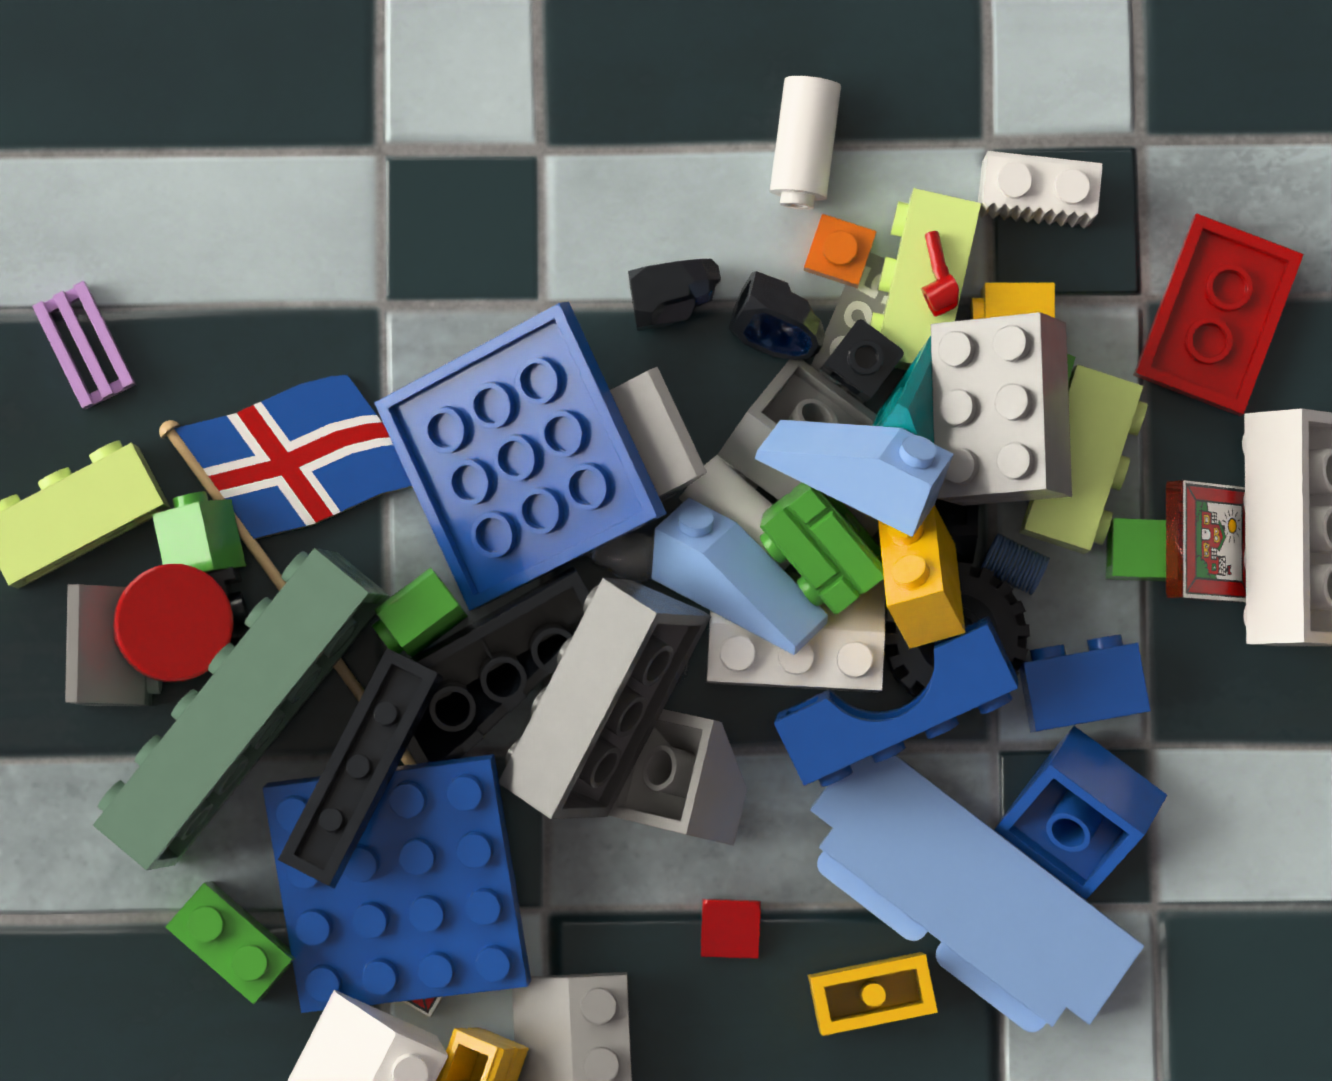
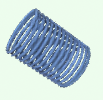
M998 533L988 550L981 569L983 567L988 570L990 569V571L995 572L994 576L996 575V578H999V580H1007V583H1010L1011 586L1014 584V588H1021L1022 591L1025 590V593L1029 591V595H1032L1043 577L1050 557L1043 556L1039 552L1036 553L1035 550L1032 551V548L1029 549L1025 545L1021 546V543L1018 544L1017 541L1014 542V540H1010L1006 536L1003 537L1002 534Z

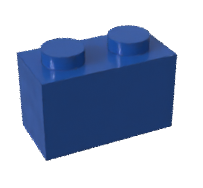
M1119 634L1087 640L1089 651L1066 655L1064 644L1030 650L1032 661L1021 663L1019 668L1030 733L1150 712L1138 643L1123 645L1122 636Z

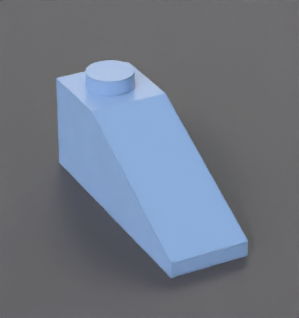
M780 420L757 450L755 459L913 537L935 505L954 454L935 445L925 437L915 435L898 427Z
M688 498L655 528L652 579L793 655L827 624L828 614L820 606H815L808 600L799 585L737 522Z

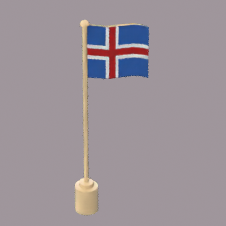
M348 375L330 376L301 383L234 414L180 427L178 422L168 420L159 429L160 437L169 438L213 500H232L240 538L278 591L287 582L281 578L282 575L256 539L313 526L380 495L412 487L385 425ZM341 658L334 668L359 702L365 690ZM406 749L401 758L404 765L416 764L412 755Z

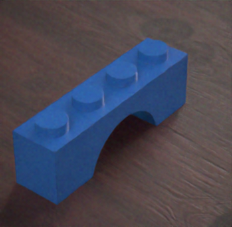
M989 616L965 626L966 633L935 642L934 671L929 683L914 700L902 707L881 712L867 711L850 705L831 689H828L778 712L774 725L803 785H808L816 780H819L821 787L834 784L853 773L851 764L869 756L872 757L874 763L884 761L902 752L906 748L903 741L921 732H925L928 739L939 736L959 724L956 716L978 707L980 714H985L1009 703L1012 700L1010 692L1018 689V677Z

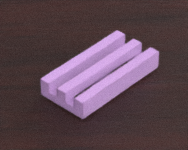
M81 281L73 285L74 288L66 292L61 291L53 295L52 299L46 302L41 301L32 307L82 409L86 410L135 386L136 383L87 283ZM78 300L81 301L119 378L110 384L71 306L72 303ZM60 310L98 390L89 393L51 314Z

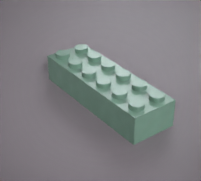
M314 548L310 554H307L305 551L300 552L290 562L281 576L287 583L273 600L265 597L254 607L244 623L250 628L236 646L228 643L219 651L208 667V671L213 674L199 692L192 689L178 702L171 713V716L176 719L175 723L163 738L155 735L142 747L134 760L139 765V768L126 784L121 780L116 782L99 802L98 808L103 813L93 826L145 870L176 865L376 615L374 609L390 597L388 593L339 553Z

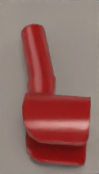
M931 231L925 234V240L932 272L936 281L922 287L921 291L931 313L937 317L956 308L959 301V288L953 276L949 274L948 266H946L939 232Z

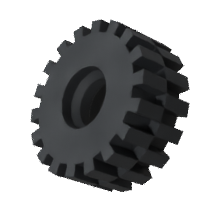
M958 562L964 616L970 619L972 623L989 616L1018 676L1021 663L1025 662L1029 650L1026 649L1027 638L1030 637L1029 624L1025 622L1023 613L1026 610L1022 601L1016 599L1012 593L1014 589L1006 581L1002 582L994 576L995 572L984 567L982 569L973 567L971 563ZM887 608L884 658L888 661L892 670L890 672L895 680L899 681L907 689L906 692L916 698L925 689L933 674L934 644L932 642L909 649Z

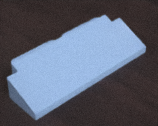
M895 755L877 763H874L871 756L850 765L853 770L852 774L824 788L810 809L811 812L832 827L819 845V848L822 850L817 861L819 872L905 939L917 941L923 938L927 932L941 941L936 949V959L939 965L1023 1030L1037 1032L1046 1023L1053 1027L1066 1007L1090 1025L1143 949V943L899 756Z

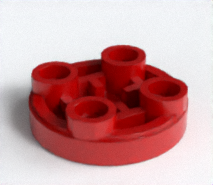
M184 564L159 565L138 575L122 592L114 612V642L126 661L141 674L163 682L188 681L207 672L214 657L224 646L230 643L233 632L232 608L222 587L204 571Z

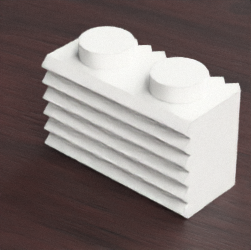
M987 151L981 166L978 203H981L979 215L983 218L986 214H989L992 219L1000 215L1004 221L1011 216L1015 222L1022 217L1026 223L1034 218L1038 224L1045 219L1049 225L1057 221L1060 226L1068 222L1072 228L1079 223L1085 229L1098 214L1102 163Z

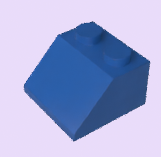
M1073 726L1044 760L994 830L1087 900L1145 836L1167 794L1076 726Z

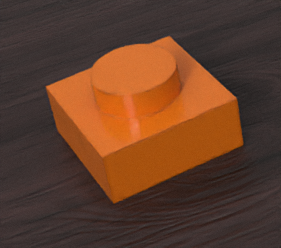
M822 214L804 265V271L858 289L876 237V231Z

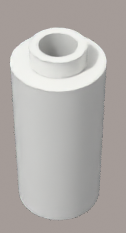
M789 76L784 79L770 186L772 194L781 196L780 205L810 210L814 209L815 201L827 199L841 85L835 81L810 76Z
M716 455L705 467L707 473L690 484L679 499L684 502L691 498L737 522L785 570L791 563L787 559L783 563L777 562L768 553L760 540V535L764 533L760 528L763 513L773 504Z

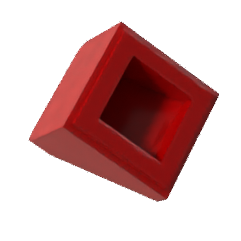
M702 898L700 956L758 959L761 901Z

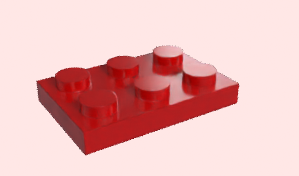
M1196 213L1192 218L1133 376L1232 414L1242 416L1304 254Z

